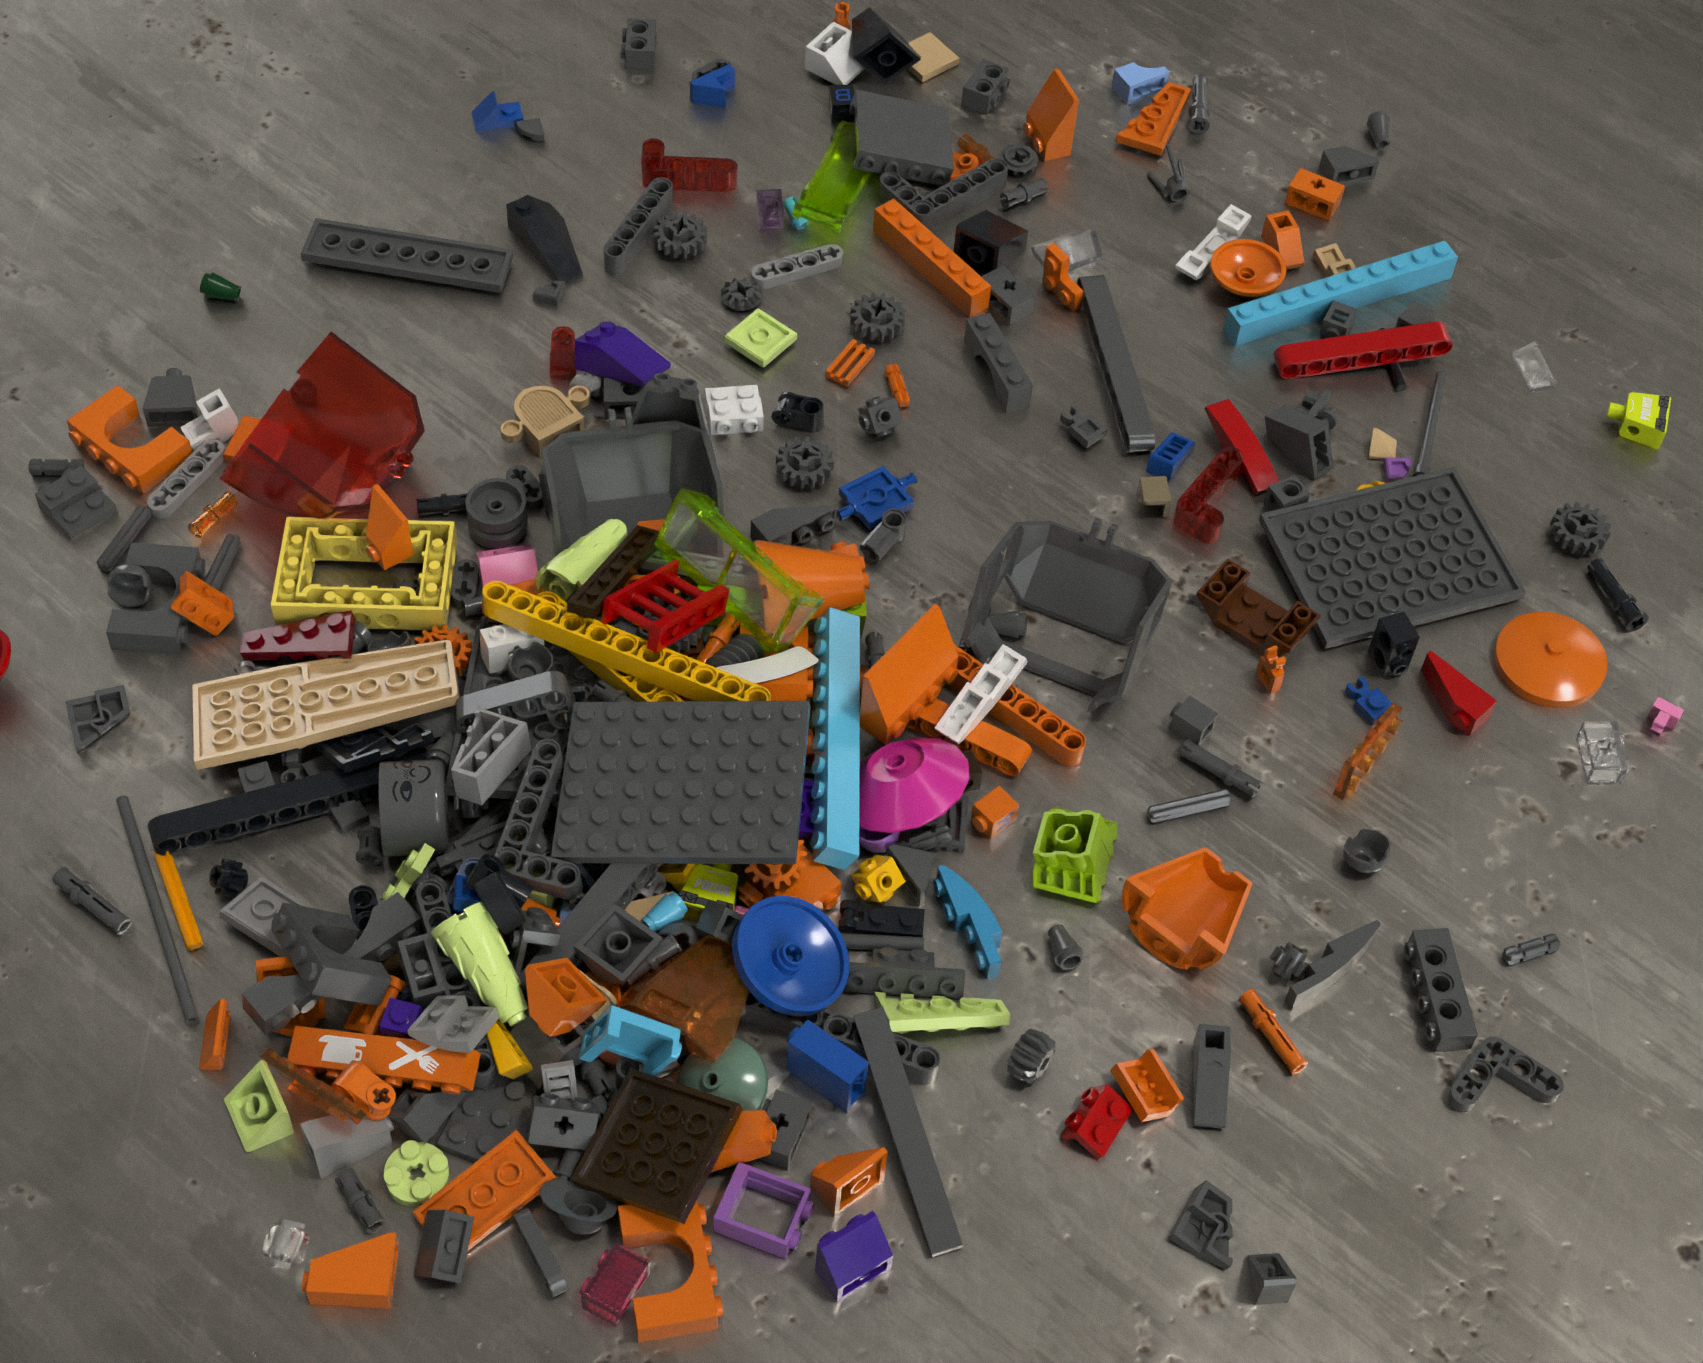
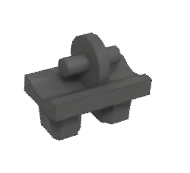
M1327 389L1321 395L1311 390L1306 393L1301 406L1310 411L1299 406L1295 408V410L1327 422L1329 429H1333L1338 423L1335 409H1328L1327 401L1333 392Z

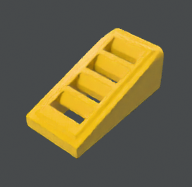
M498 1019L486 1035L499 1074L515 1079L533 1070L531 1063L505 1025Z

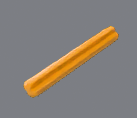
M166 851V855H159L154 852L155 860L186 948L190 951L199 949L203 946L202 937L173 856L169 854V851Z

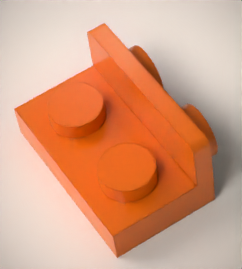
M186 570L179 578L180 594L171 602V609L214 636H217L234 618L233 599Z

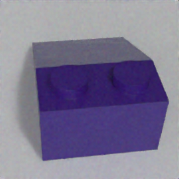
M602 322L597 327L585 332L584 335L574 340L576 370L643 386L654 379L655 374L663 373L671 368V363L628 329L616 326L613 322Z

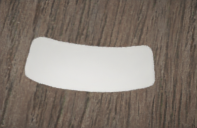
M797 646L772 656L743 663L719 666L717 668L750 682L760 683L799 672L816 664L819 660L807 649Z

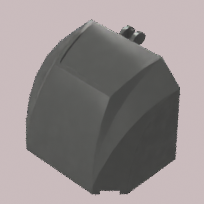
M630 407L624 410L626 426L616 427V412L614 409H608L609 428L566 432L541 449L555 556L564 549H568L580 537L585 536L608 519L622 521L626 525L627 535L637 526L639 521L670 519L684 495L697 497L703 503L710 505L695 538V550L690 551L726 556L722 482L706 430L676 420L632 425ZM637 570L633 575H641V574H640V573L638 572V570Z

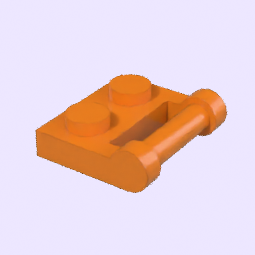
M390 975L392 980L380 1006L356 1002L343 1028L355 1033L380 1036V1024L389 999H396L399 992L404 991L407 983Z

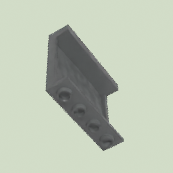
M856 89L849 107L850 114L855 115L857 155L852 168L880 174L895 172L905 179L940 186L947 184L954 170L949 108Z

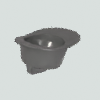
M563 1179L550 1180L545 1182L540 1188V1197L543 1203L551 1210L559 1213V1217L566 1228L574 1233H600L605 1220L614 1216L617 1211V1201L615 1199L581 1188L573 1184L572 1181Z

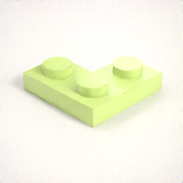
M424 843L418 852L412 850L394 874V876L398 877L397 882L394 886L388 885L380 900L384 901L397 892L405 898L411 885L422 874L435 849Z

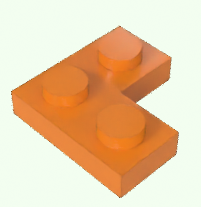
M1055 243L1046 246L1042 280L1045 287L1051 290L1059 298L1060 302L1074 313L1082 308L1083 290L1068 276L1070 258Z

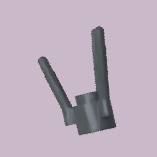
M1166 144L1174 176L1167 180L1165 187L1151 172H1148L1147 175L1162 191L1164 198L1170 197L1172 201L1178 202L1184 200L1190 191L1187 187L1182 159H1178L1177 167L1171 145Z

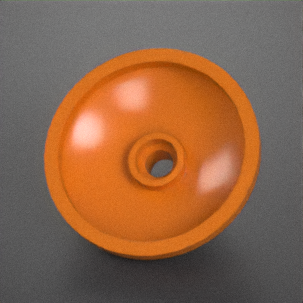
M1236 239L1222 244L1214 251L1210 270L1216 282L1227 291L1244 297H1259L1276 291L1283 284L1286 275V264L1279 252L1271 246L1256 240Z

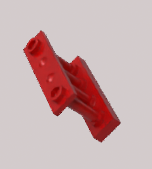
M675 559L605 597L602 603L601 623L606 625L621 616L648 632L647 648L657 653L724 614L730 589L722 584L706 592L677 577L680 562ZM673 587L692 597L693 600L688 602L668 591V589ZM657 597L677 609L669 611L650 599ZM640 607L660 619L652 621L632 609Z

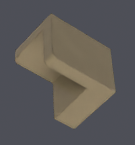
M1140 477L1136 493L1138 503L1160 505L1162 517H1168L1171 496L1167 477Z

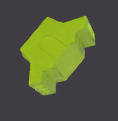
M1053 807L1049 812H1044L1033 850V856L1036 860L1033 869V887L1093 903L1102 901V886L1106 885L1109 862L1114 855L1113 841L1118 839L1117 822L1103 819L1101 813H1094L1091 810L1075 812Z

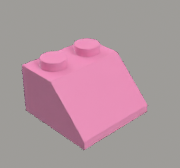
M531 544L475 552L482 588L491 581H500L510 585L535 579L538 572L535 549Z

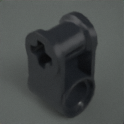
M782 392L778 398L779 405L773 410L771 415L772 420L777 425L811 433L818 432L823 428L824 405L820 399L792 392Z

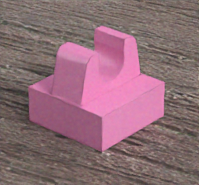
M1658 697L1648 717L1654 719L1650 730L1661 735L1665 726L1674 730L1684 710Z

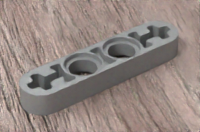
M828 244L758 264L752 268L751 280H754L756 285L761 286V289H768L837 269L843 263L844 252L840 246ZM809 260L813 261L815 264L812 266H806L803 264V262ZM783 267H788L792 269V271L785 273L780 271L779 269Z
M217 439L204 441L148 497L147 505L152 517L164 519L172 515L225 461L223 442ZM195 466L203 468L202 471L198 473L189 472V470ZM176 484L185 485L184 489L180 491L171 489Z

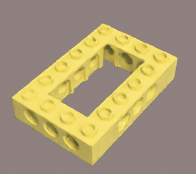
M286 517L271 600L275 625L278 626L280 624H288L352 610L355 622H361L367 629L432 630V627L436 626L438 630H442L443 626L447 625L453 569L458 543L455 522L408 520L414 555L400 563H423L422 573H419V596H416L414 589L406 586H400L399 589L378 588L377 586H371V588L349 587V585L326 587L320 584H311L315 560L372 562L366 552L368 547L366 536L368 519Z

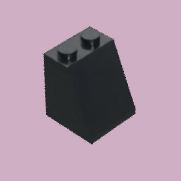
M870 7L852 19L853 58L884 85L921 60V56L902 35Z
M984 210L956 226L953 252L982 277L1002 265L1008 269L1026 249L1028 230Z

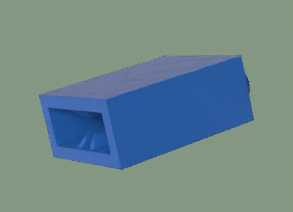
M807 1020L801 1028L795 1027L787 1038V1069L792 1076L847 1114L866 1091L869 1062Z

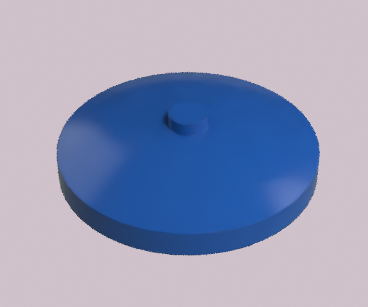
M792 896L765 898L753 905L741 917L735 928L732 952L737 972L747 989L767 1007L790 1016L813 1015L832 1004L844 990L849 976V955L846 944L832 920L813 904Z

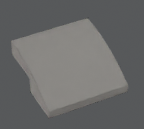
M437 995L407 1031L410 1037L427 1045L448 1051L471 1053L499 1019V1014L496 1007L468 1006L465 996Z

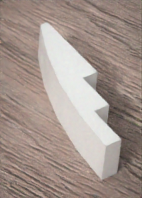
M1002 644L990 663H985L972 682L965 684L934 729L959 745L1010 687L1027 664V658Z

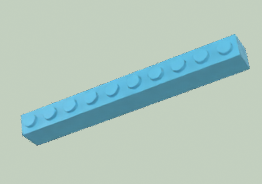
M1441 241L1228 308L1223 330L1235 347L1324 319L1333 301L1353 308H1360L1451 279L1458 256L1446 241Z
M829 607L822 616L817 618L814 625V632H816L814 655H816L819 661L816 663L813 677L816 678V688L813 693L815 713L812 721L813 725H815V736L812 742V748L815 749V760L812 764L814 785L811 796L814 798V809L811 815V822L814 823V831L811 838V848H813L814 862L846 870L859 857L860 617Z

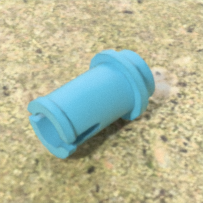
M796 196L790 197L782 203V206L792 220V227L801 230L809 225V215L804 213Z

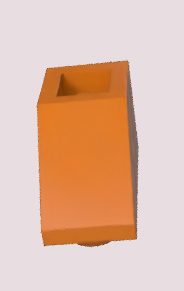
M1289 210L1266 215L1261 234L1264 243L1279 252L1285 261L1286 270L1304 266L1305 262L1299 227Z

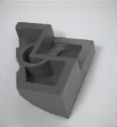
M124 685L94 691L95 695L66 701L76 751L84 749L130 715Z
M1205 1180L1194 1189L1169 1239L1201 1259L1227 1270L1233 1263V1258L1229 1257V1240L1233 1237V1227L1230 1223L1232 1198Z

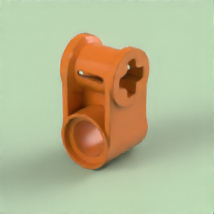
M352 1060L331 1085L333 1093L340 1100L350 1104L372 1121L385 1119L396 1100V1093L393 1087L372 1073L367 1066L356 1060ZM378 1099H381L382 1102L379 1105L375 1103Z

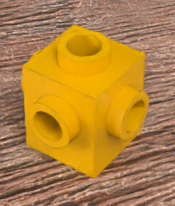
M875 855L873 858L862 861L858 866L859 869L850 875L855 883L856 893L864 900L878 903L890 899L893 896V892L906 882L893 857Z

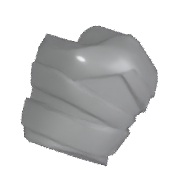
M578 372L568 389L570 390L574 386H584L589 390L590 399L591 395L598 397L601 395V376Z

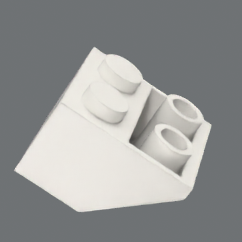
M832 22L806 46L805 69L835 85H848L865 69L853 58L852 31Z

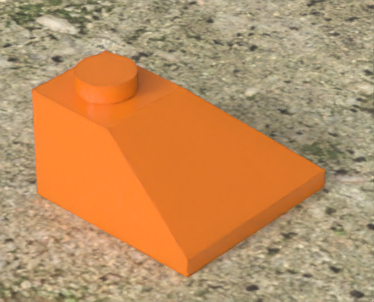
M376 484L372 487L366 533L368 541L366 552L373 563L378 562L385 571L414 554L408 519L383 489Z
M567 957L529 964L525 969L529 1015L538 1024L539 1029L549 1037L569 1033L607 1001Z
M881 1147L836 1156L828 1163L826 1161L819 1163L811 1173V1191L835 1217L884 1180L888 1151Z

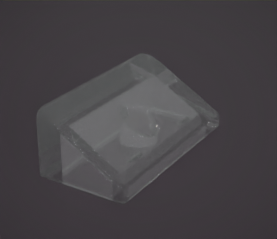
M1535 341L1512 352L1531 392L1558 387Z

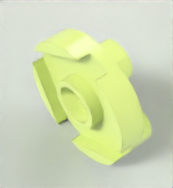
M414 1140L404 1142L400 1148L390 1155L384 1167V1182L390 1196L397 1203L407 1207H419V1204L427 1201L450 1181L447 1157L440 1149L429 1143L425 1144ZM417 1168L422 1169V1173L425 1176L411 1180L410 1172Z

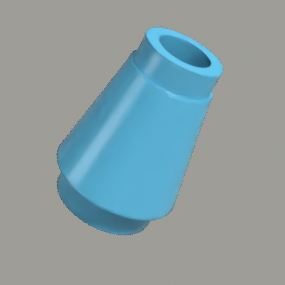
M677 893L665 894L645 917L641 919V922L654 932H657L669 923L684 919L683 915L688 912V909Z

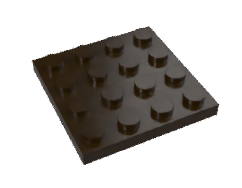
M630 1068L570 1180L581 1188L685 1224L743 1109L739 1103Z

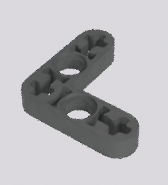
M1491 1036L1481 1043L1452 1085L1447 1097L1450 1106L1454 1110L1468 1112L1474 1108L1491 1081L1498 1074L1539 1101L1552 1103L1559 1098L1564 1084L1561 1077L1503 1039ZM1496 1049L1498 1053L1494 1055L1489 1063L1485 1059L1489 1051ZM1512 1065H1524L1528 1070V1075H1518L1514 1072ZM1473 1068L1483 1070L1486 1074V1079H1475L1471 1075L1470 1070ZM1534 1074L1538 1075V1077L1533 1083L1531 1082ZM1547 1083L1552 1085L1549 1091L1543 1088ZM1468 1086L1472 1089L1463 1101L1458 1097Z

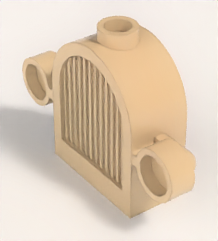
M534 386L523 389L514 402L515 420H507L500 427L501 438L507 443H516L523 438L541 458V449L564 433L585 430L584 417L577 409L584 408L589 404V390L584 386H574L568 391V397H565L559 390L549 386Z

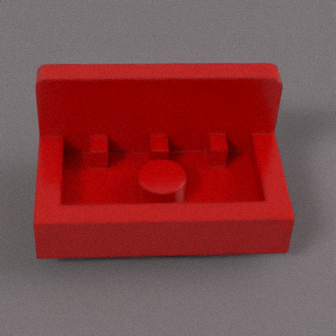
M1108 1084L1089 1087L1082 1093L1079 1099L1081 1103L1076 1111L1072 1112L1065 1120L1064 1125L1066 1127L1060 1135L1064 1140L1075 1138L1096 1159L1105 1156L1133 1110Z

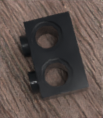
M1404 611L1379 618L1368 653L1382 677L1400 675L1407 671L1420 636Z

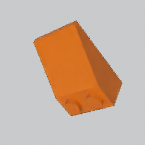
M1059 68L1054 69L1028 109L1026 123L1023 124L1026 137L1030 138L1035 151L1040 154L1044 162L1071 155L1079 99Z

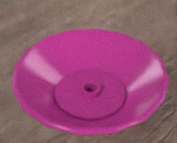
M923 737L892 742L868 754L860 762L859 826L870 832L897 833L919 828L944 815L961 798L970 779L968 759L957 746L939 738Z

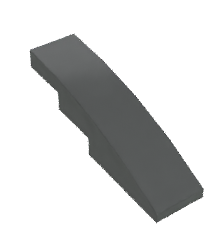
M1375 920L1328 942L1322 958L1308 965L1304 979L1290 986L1285 998L1289 1008L1293 1010L1317 997L1343 977L1360 960L1375 940L1381 925L1380 922Z

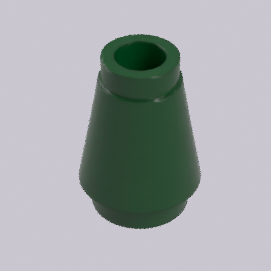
M214 272L211 274L205 273L200 284V293L205 294V297L237 301L241 292V286H237Z

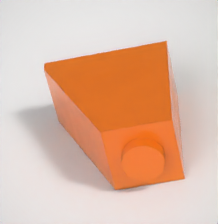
M389 1232L312 1259L309 1272H304L302 1278V1292H306L310 1305L390 1309L399 1253L397 1233Z

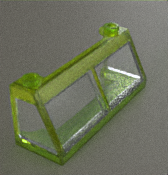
M682 488L676 495L654 543L661 550L660 556L669 563L675 559L679 561V567L705 591H709L720 584L729 588L726 610L760 640L758 644L769 653L786 651L825 599L816 591L808 594L809 591L803 587V583L790 577L719 513V509L714 506L716 502L707 494Z

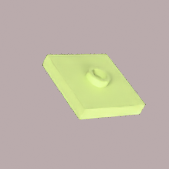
M759 308L724 336V343L763 368L797 340L796 332Z

